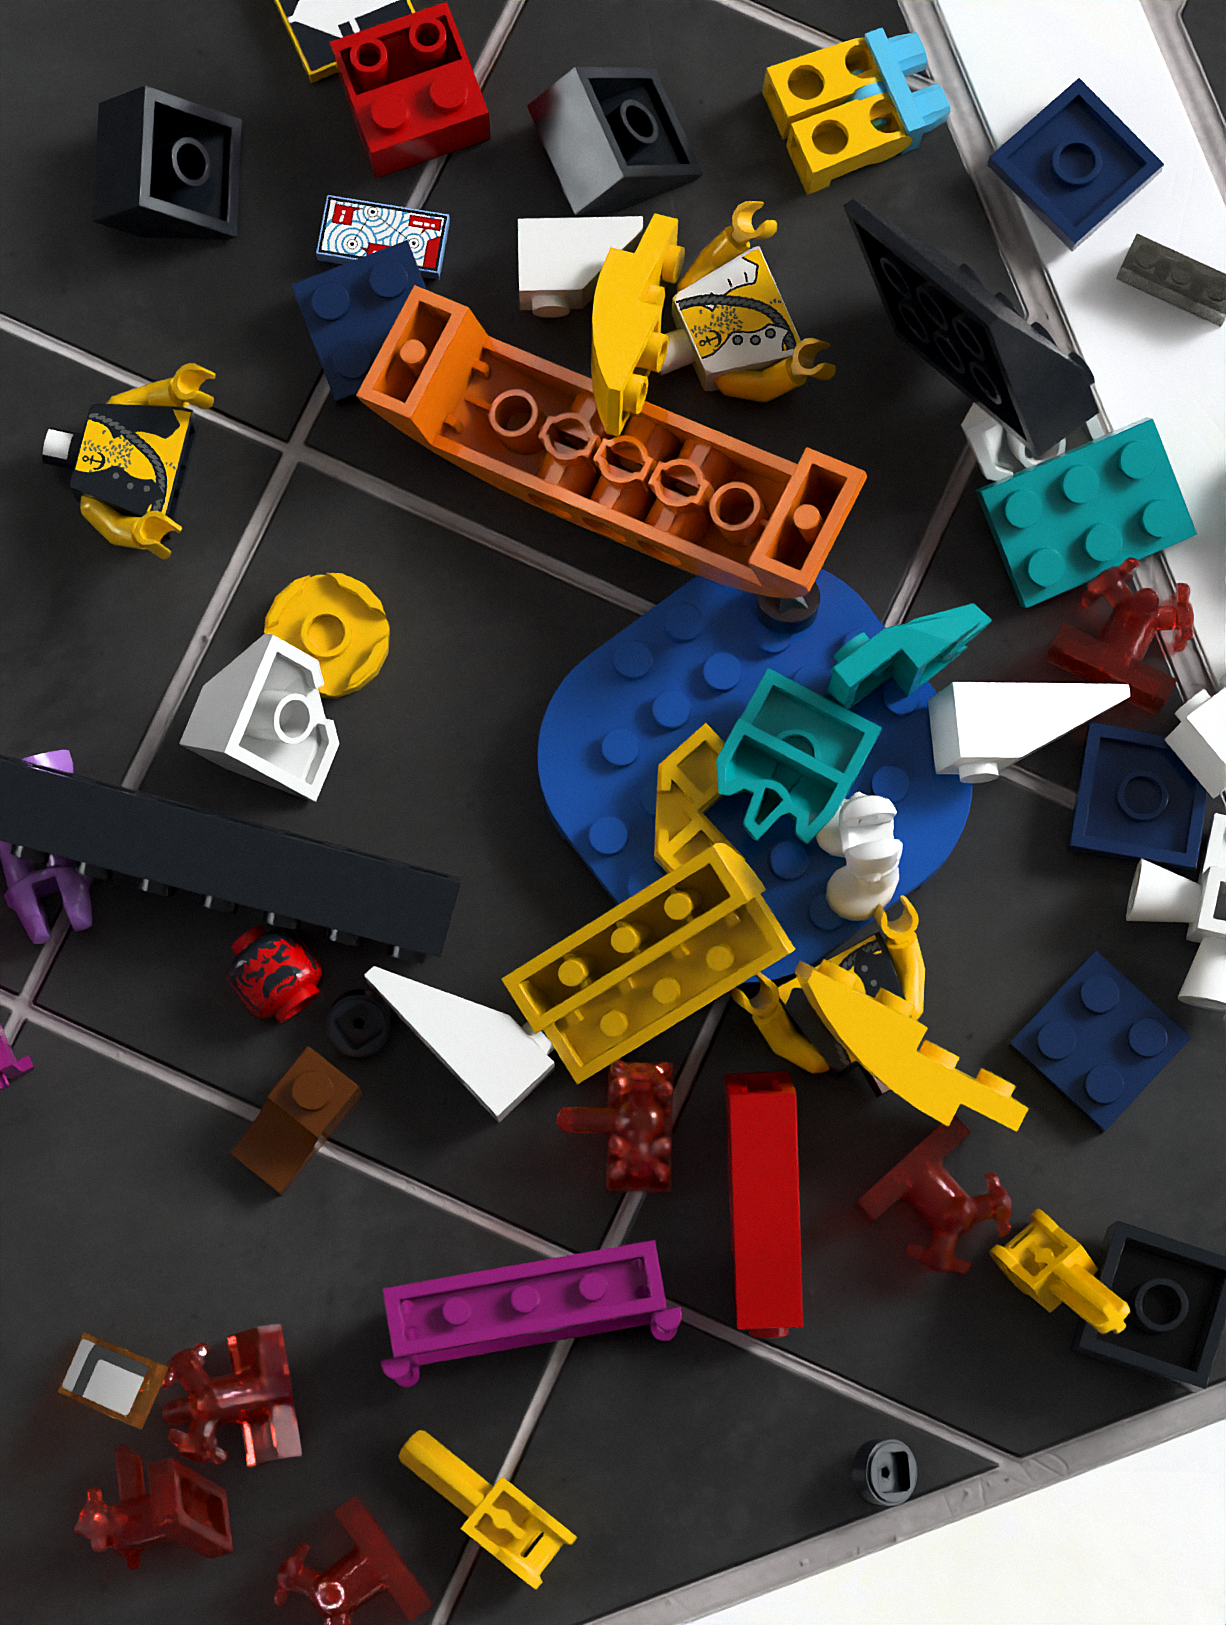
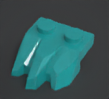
M973 603L916 618L905 624L884 628L871 639L863 632L846 643L834 655L837 663L830 670L832 675L826 697L830 701L849 710L891 677L908 697L968 648L965 645L981 633L992 620Z
M767 668L743 715L737 720L716 759L718 792L721 795L731 796L745 791L753 795L743 825L745 831L754 841H757L781 815L785 814L796 822L795 835L807 845L837 813L878 739L882 727Z

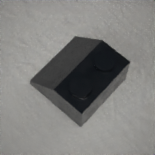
M574 67L527 105L537 128L538 138L550 157L561 182L563 195L570 203L575 215L617 213L691 183L703 175L655 67Z
M146 85L99 103L93 222L139 237L227 240L237 237L242 119Z

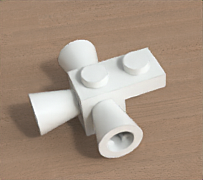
M1214 813L1210 820L1198 883L1141 858L1137 865L1130 891L1126 920L1189 923L1186 940L1201 944L1178 995V999L1192 1006L1219 1012H1226V815Z

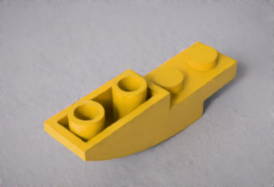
M654 213L635 253L610 247L597 282L592 314V388L597 411L606 433L619 437L630 413L638 415L641 412L648 390V376L651 370L655 372L661 370L667 355L669 336L661 333V315L665 299V287L668 282L675 284L678 281L685 257V248L677 246L678 219Z
M823 959L818 969L799 961L794 974L809 1003L826 1028L843 1048L877 1080L918 1110L946 1126H949L961 1103L1017 1132L1029 1108L1011 1097L1016 1086L983 1068L980 1069L976 1078L955 1069L960 1057L928 1040H924L920 1050H918L917 1048L928 1027L910 1017L915 1008L914 1004L881 987L875 998L853 988L858 976L826 959Z

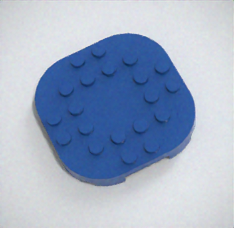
M821 569L815 579L820 591V604L816 620L809 628L800 633L781 634L768 629L758 619L755 612L756 594L696 576L589 654L572 669L559 685L546 709L538 740V773L542 798L547 812L563 840L566 839L616 905L621 904L667 875L664 869L654 860L658 765L705 723L725 743L737 720L743 715L767 668L827 698L826 692L832 675L830 670L837 663L834 655L857 635L864 632L871 639L885 628L865 601L845 582ZM892 677L849 709L851 712L882 727V730L845 798L849 800L856 792L880 796L889 799L897 811L893 818L894 839L900 840L903 844L898 864L899 882L890 902L883 908L885 912L901 901V895L906 897L915 889H920L944 865L965 827L970 811L973 783L961 782L959 774L935 773L928 700L936 695L937 692L927 681L907 697ZM745 791L731 796L724 795L704 815L746 859L745 862L766 888V891L761 893L762 897L795 948L793 952L761 971L763 975L776 985H780L796 977L794 971L799 961L812 967L818 965L822 959L873 922L875 918L851 921L836 914L831 910L827 902V883L837 869L847 865L846 858L830 855L819 846L816 837L806 845L795 835L796 822L785 814L781 815L757 841H754L745 831L743 825L753 795ZM753 976L736 987L743 988V990L760 989L759 979Z

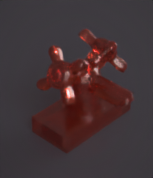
M1129 557L1120 566H1113L1102 571L1094 580L1088 583V591L1081 597L1085 608L1090 607L1103 596H1105L1113 608L1098 639L1062 623L1044 660L1092 684H1129L1130 697L1125 700L1157 716L1167 702L1178 679L1143 663V659L1157 631L1173 630V652L1183 651L1187 646V641L1193 638L1194 612L1192 604L1189 602L1191 589L1187 583H1176V593L1169 595V605L1158 606L1159 596L1151 588H1143L1134 595L1126 583L1134 578L1132 573L1141 564L1136 558Z
M614 1061L609 1065L608 1108L564 1107L557 1115L558 1127L566 1133L607 1134L606 1193H671L673 1063L665 1061Z

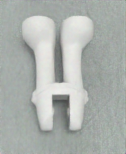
M856 792L849 800L845 799L835 816L815 836L819 846L830 855L846 858L847 865L834 872L826 888V899L831 910L842 918L859 921L874 917L873 915L878 904L880 903L882 908H884L890 902L899 882L898 864L903 844L900 840L894 839L893 818L897 811L889 799Z

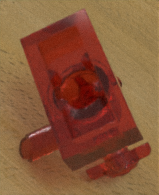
M954 1115L949 1126L942 1123L857 1200L853 1206L871 1225L898 1200L901 1202L905 1200L934 1230L928 1248L909 1243L907 1253L909 1256L919 1259L923 1266L937 1273H951L953 1271L967 1273L969 1271L971 1263L956 1258L953 1255L958 1238L967 1234L975 1225V1222L994 1219L999 1237L1007 1236L1010 1233L1009 1219L1012 1216V1202L1007 1190L1000 1185L998 1175L993 1172L986 1173L985 1179L988 1193L970 1197L943 1166L945 1163L943 1159L971 1133L956 1115Z
M281 1324L256 1327L227 1336L232 1374L215 1377L208 1376L202 1366L205 1364L203 1357L211 1349L204 1342L198 1343L194 1348L188 1347L177 1352L166 1363V1372L159 1379L162 1388L165 1390L179 1380L188 1392V1395L169 1401L164 1406L162 1413L164 1420L171 1425H182L191 1422L188 1434L176 1429H170L168 1434L169 1441L178 1446V1453L181 1457L198 1463L212 1461L216 1464H222L226 1460L227 1453L216 1447L218 1440L214 1437L217 1428L241 1425L247 1466L272 1463L302 1455Z
M124 1443L118 1448L114 1447L120 1504L107 1505V1503L102 1501L101 1489L90 1488L86 1492L87 1503L82 1507L78 1522L74 1525V1532L77 1535L91 1539V1547L94 1552L104 1553L106 1548L113 1547L118 1555L126 1558L127 1567L131 1571L139 1568L140 1555L145 1552L147 1547L177 1541L208 1559L233 1553L226 1490L175 1459L170 1458L147 1464L150 1493L146 1494L142 1457Z
M354 1496L334 1511L355 1541L353 1543L354 1548L322 1573H319L303 1565L311 1546L304 1543L299 1544L294 1554L288 1556L278 1569L277 1591L274 1595V1603L282 1608L291 1590L309 1597L314 1609L323 1617L324 1625H351L350 1615L384 1591L391 1593L410 1622L435 1605L359 1496Z

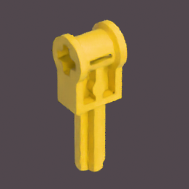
M1037 1208L1030 1214L1031 1223L1004 1247L995 1245L989 1250L990 1256L1008 1279L1049 1313L1064 1302L1101 1334H1105L1110 1330L1117 1334L1125 1329L1124 1319L1130 1312L1128 1304L1093 1276L1099 1269L1083 1246L1061 1229L1041 1209Z
M418 1430L404 1444L398 1455L403 1465L468 1517L467 1521L460 1528L535 1590L542 1583L540 1574L564 1544L572 1545L578 1538L504 1477L501 1476L497 1483L492 1486L424 1430ZM542 1532H544L543 1537L535 1545V1547L528 1554V1556L524 1558V1554L527 1552L530 1546L534 1543L538 1536Z

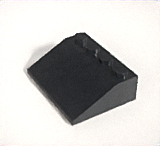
M854 198L843 205L895 335L1035 455L1040 457L1099 413L1090 387L1095 383L1094 375L1086 362L1077 353L1071 352L1066 355L1056 346L1048 331L1040 323L1034 322L1029 325L1024 321L1012 302L1000 292L992 295L987 291L977 274L968 265L963 263L958 267L937 249Z

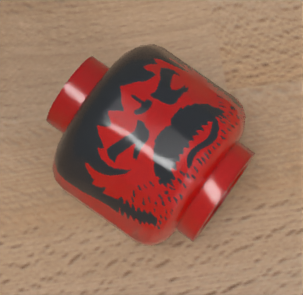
M258 925L242 935L231 946L237 956L230 962L226 978L256 1018L270 1019L275 1017L279 1023H283L304 1010L320 995L321 992L316 985L321 979L322 967L294 930L279 927L267 932L263 925Z

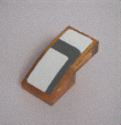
M83 1331L57 1392L142 1430L169 1367Z

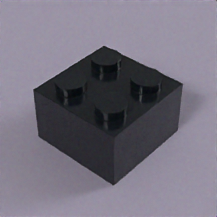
M1121 1221L1114 1222L1107 1227L1096 1262L1099 1270L1093 1276L1128 1304L1130 1312L1124 1319L1126 1327L1117 1334L1112 1330L1101 1334L1080 1316L1069 1351L1191 1392L1206 1390L1226 1325V1256Z

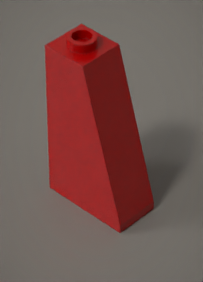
M789 1071L724 1073L733 1297L737 1330L749 1329V1335L752 1337H783L788 1335V1328L803 1327L796 1091Z

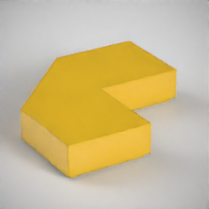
M707 723L701 726L658 765L654 860L667 874L716 843L728 845L746 861L740 852L704 815L706 811L724 796L718 792L716 759L725 743Z

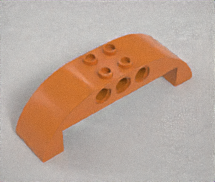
M416 285L411 290L356 395L362 403L404 434L461 469L504 492L555 516L689 573L749 593L775 598L792 599L803 597L809 593L867 479L865 471L806 447L799 463L796 464L646 401L638 415L630 413L619 437L607 434L597 411L591 378L488 336L469 307Z

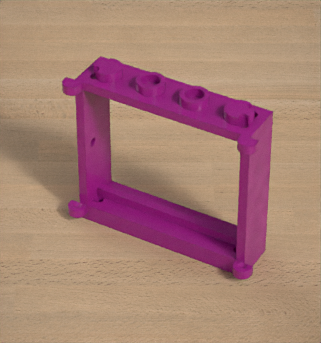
M655 1240L384 1288L383 1294L394 1358L381 1360L384 1373L389 1378L394 1379L401 1387L410 1388L419 1381V1366L644 1325H650L651 1333L655 1339L666 1342L675 1336L677 1327L682 1319L680 1307L667 1309Z

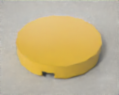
M343 573L318 574L313 577L308 575L294 580L275 597L265 617L264 634H273L318 660L324 685L318 688L320 698L337 699L361 690L378 675L389 653L390 627L381 601L364 583Z

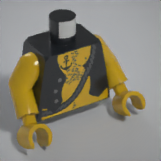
M194 363L185 364L177 370L172 378L149 383L114 395L106 404L96 403L91 405L83 434L53 427L49 428L43 447V463L73 470L70 489L76 501L80 503L82 516L111 544L136 549H148L161 559H168L170 557L171 551L162 545L160 541L162 537L171 539L173 531L180 533L182 527L175 523L199 430L193 409L184 407L189 404L201 409L212 407L214 397L199 391V387L205 380L215 379L216 374Z
M901 895L900 899L903 903L904 911L899 919L887 921L886 913L880 903L873 916L884 934L887 935L885 941L878 931L827 960L858 976L853 988L875 998L881 987L914 1004L915 1008L910 1017L918 1020L923 1013L925 967L917 935L914 932L917 929L919 919L907 897ZM820 964L814 966V968L818 969ZM759 972L754 976L759 979L760 991L756 997L750 1000L737 987L732 989L731 995L733 1000L752 1014L753 1021L775 1054L812 1074L827 1072L832 1079H836L859 1066L876 1098L892 1091L860 1065L831 1034L809 1003L797 977L777 987L774 982Z

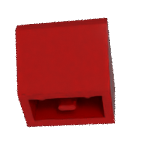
M447 2L330 42L351 114L375 179L491 139L489 111Z

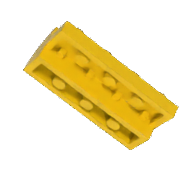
M716 843L502 978V981L535 1034L542 1030L545 1032L576 1084H579L787 956L795 948L762 897L761 893L766 891V888L751 867L731 847L724 843Z

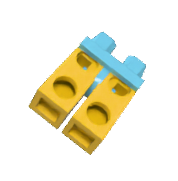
M879 28L865 33L864 38L848 40L766 68L762 93L782 139L788 138L786 148L807 195L830 186L832 179L868 164H876L894 157L900 152L904 154L918 149L924 133L948 121L951 107L943 88L938 83L911 93L905 79L907 76L926 70L927 67L926 50L917 32L887 39L883 28Z

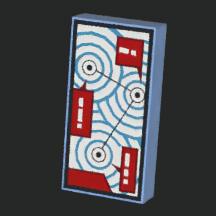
M327 195L316 252L317 259L319 261L346 264L408 240L422 277L439 280L450 217L448 214Z

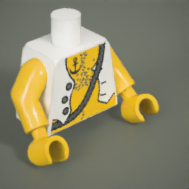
M745 201L739 204L732 216L733 226L726 227L701 251L677 284V294L672 298L671 312L677 329L666 333L669 336V345L664 364L658 372L660 376L693 364L705 391L719 390L728 397L768 402L803 385L806 382L807 376L823 381L829 380L835 375L836 366L825 362L814 367L816 354L821 350L828 349L831 344L812 337L800 340L760 247L756 246L750 249L751 239H768L777 231V222L775 220H766L759 225L757 230L753 229L751 223L752 216L755 211L761 209L764 202Z

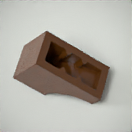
M308 1046L269 1093L262 1110L230 1154L280 1195H283L362 1098L363 1093L357 1084Z

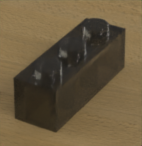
M1138 233L1136 234L1116 279L1222 327L1226 319V273Z

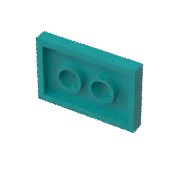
M1143 418L975 490L1018 602L1024 608L1031 607L1197 535L1153 418Z

